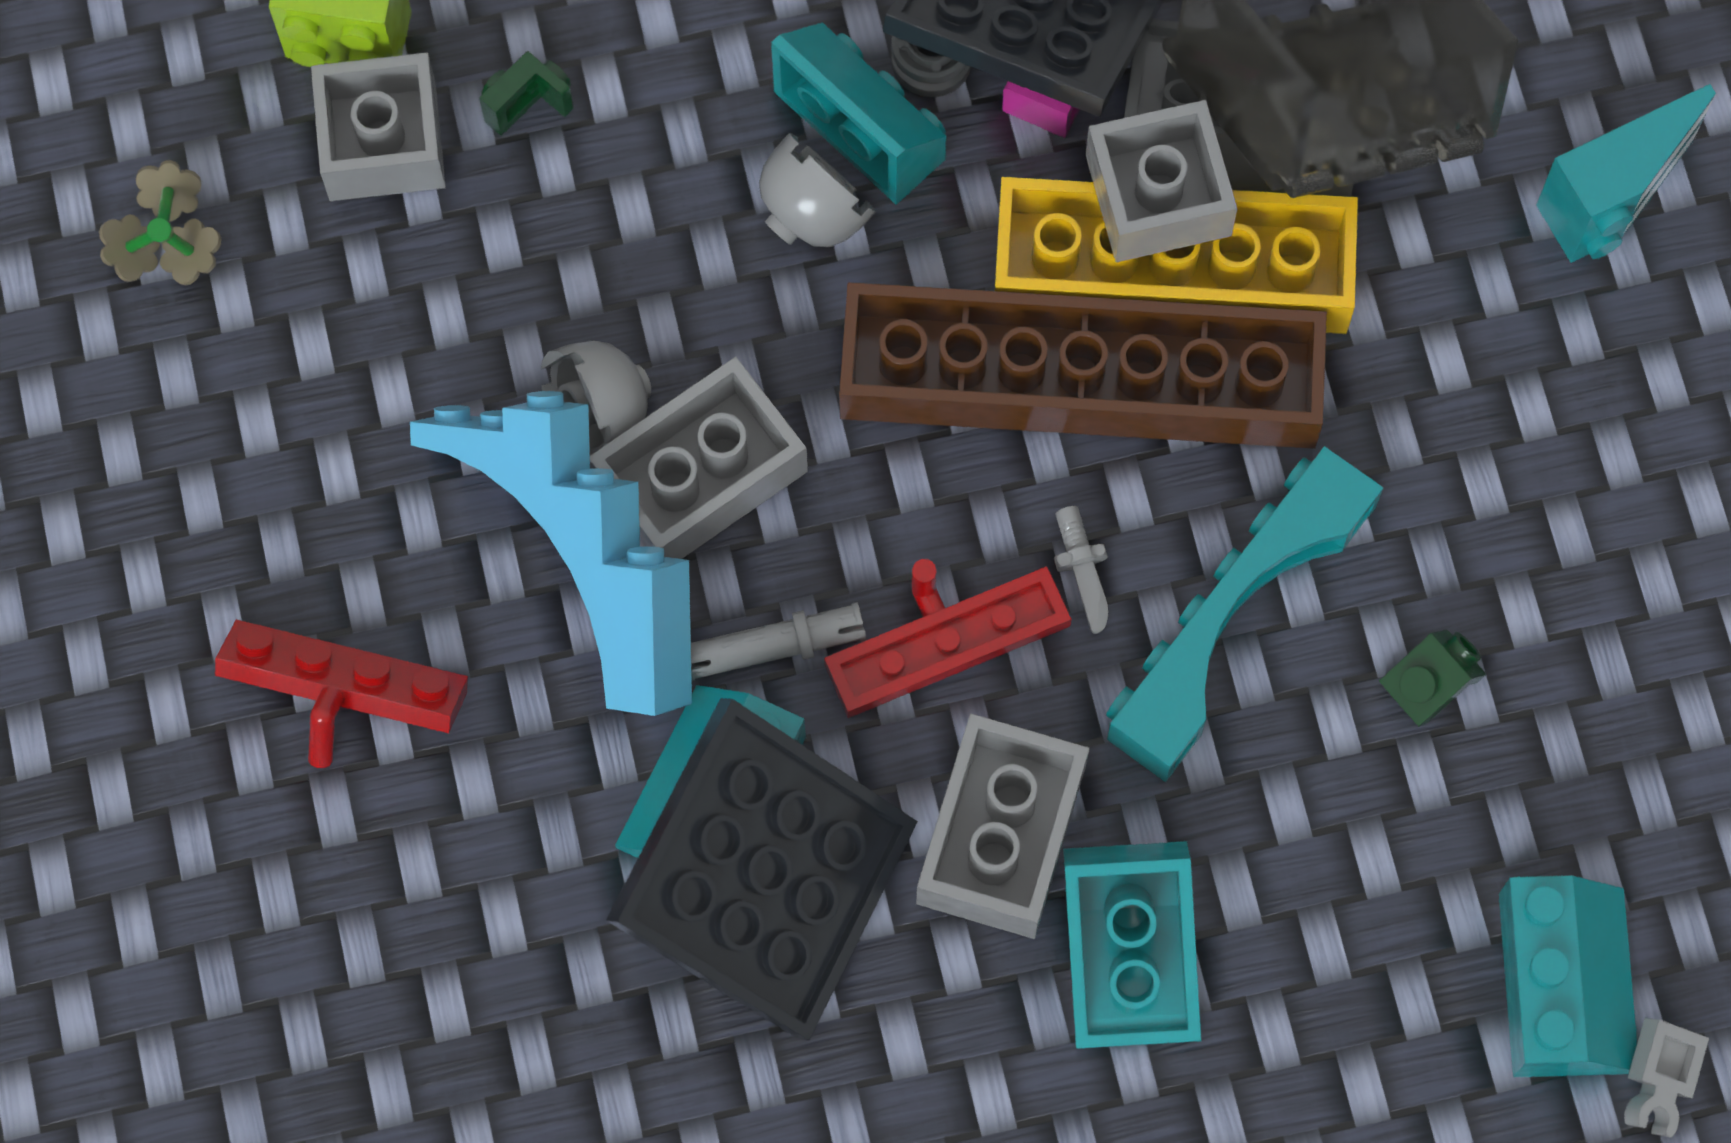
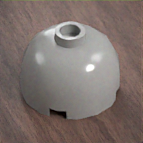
M789 133L773 150L763 165L760 176V196L772 213L765 220V223L789 245L797 238L815 247H831L847 241L876 213V210L867 200L858 208L855 204L859 199L853 195L856 189L808 145L800 154L794 150L799 144L798 137Z
M599 341L569 344L548 351L543 358L541 370L551 367V382L541 385L542 391L562 392L564 402L588 404L590 455L647 417V399L651 396L649 378L641 366L635 365L628 355L612 344Z

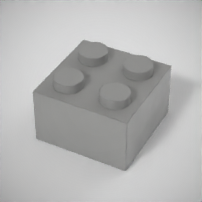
M428 53L311 66L320 174L330 201L446 188L436 82Z
M1206 100L1089 126L1086 158L1115 262L1232 236L1237 205Z

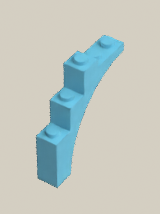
M538 391L528 393L526 403L503 407L502 410L481 412L480 417L470 416V407L448 405L435 407L434 417L411 421V446L448 454L482 471L513 495L545 530L571 571L589 613L602 663L606 708L657 716L692 704L689 560L664 557V549L660 547H640L639 483L636 481L614 479V471L611 469H590L588 404L564 402L562 392Z

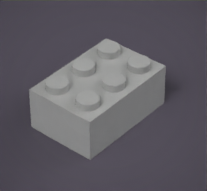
M734 357L590 455V469H611L614 471V479L636 481L639 483L640 544L642 547L663 548L664 557L677 559L684 558L808 472L806 446L737 357Z
M970 713L917 885L916 904L1035 939L1085 772L1089 748Z

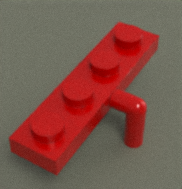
M928 559L916 561L912 567V594L923 617L824 658V665L847 717L850 718L1070 627L1072 619L1047 566L945 608L936 588L937 570L935 564Z
M237 619L215 658V676L316 701L310 713L308 761L310 765L316 768H326L333 762L335 717L340 707L450 733L467 695L468 676Z

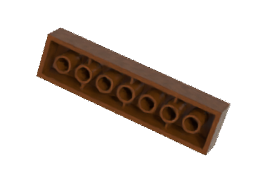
M848 282L839 392L840 419L1315 449L1323 426L1327 312Z

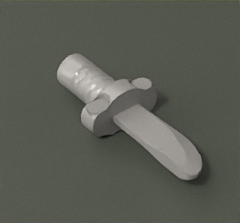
M1069 506L1055 513L1067 552L1056 555L1054 562L1058 572H1074L1090 630L1093 634H1098L1106 627L1108 604L1094 564L1106 560L1108 556L1104 544L1089 545L1079 508L1077 506Z

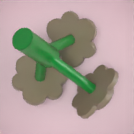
M172 160L163 161L159 168L155 166L142 167L136 175V184L140 189L137 194V202L143 208H152L153 214L157 218L151 220L148 226L142 227L140 220L131 214L124 216L120 221L112 219L103 223L99 230V236L105 246L101 249L100 257L106 265L114 266L115 272L120 279L132 282L139 279L143 272L149 273L157 268L158 259L154 253L159 249L160 243H162V247L166 252L160 259L161 268L166 272L172 273L173 279L179 284L190 285L197 280L200 272L209 273L214 269L216 259L213 254L221 246V235L219 232L211 227L204 228L203 223L197 219L187 221L183 228L173 227L170 221H174L180 216L181 211L190 213L197 209L198 198L196 195L201 189V178L192 170H180V166Z

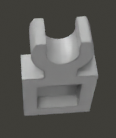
M1644 1018L1628 1075L1629 1079L1642 1083L1640 1094L1634 1096L1626 1107L1625 1124L1646 1128L1649 1114L1654 1110L1655 1121L1652 1125L1651 1133L1669 1138L1674 1136L1679 1125V1111L1675 1104L1676 1098L1680 1096L1693 1099L1709 1038L1662 1020Z

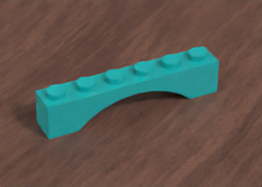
M1325 446L1313 462L1305 457L1299 461L1284 483V487L1289 490V493L1278 507L1269 502L1260 511L1248 531L1255 537L1242 553L1233 548L1226 555L1213 575L1219 581L1207 599L1200 594H1197L1192 599L1178 620V624L1184 627L1171 645L1162 640L1154 648L1142 667V670L1148 673L1146 678L1136 691L1126 686L1106 713V716L1112 720L1107 740L1164 782H1167L1202 736L1206 722L1205 685L1208 664L1215 644L1232 616L1258 589L1281 573L1312 559L1342 552L1377 507L1384 487Z

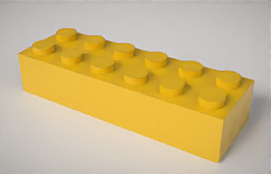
M1001 177L995 291L1327 312L1326 333L1347 334L1355 309L1358 197L1232 190L1237 205L1232 236L1115 262L1093 182Z

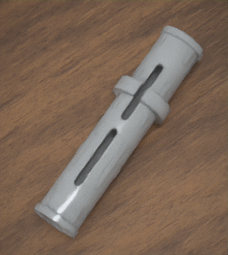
M858 602L852 603L850 606L805 616L804 610L793 612V619L692 642V681H695L697 678L799 654L805 660L814 657L813 651L859 640L861 642L866 641Z

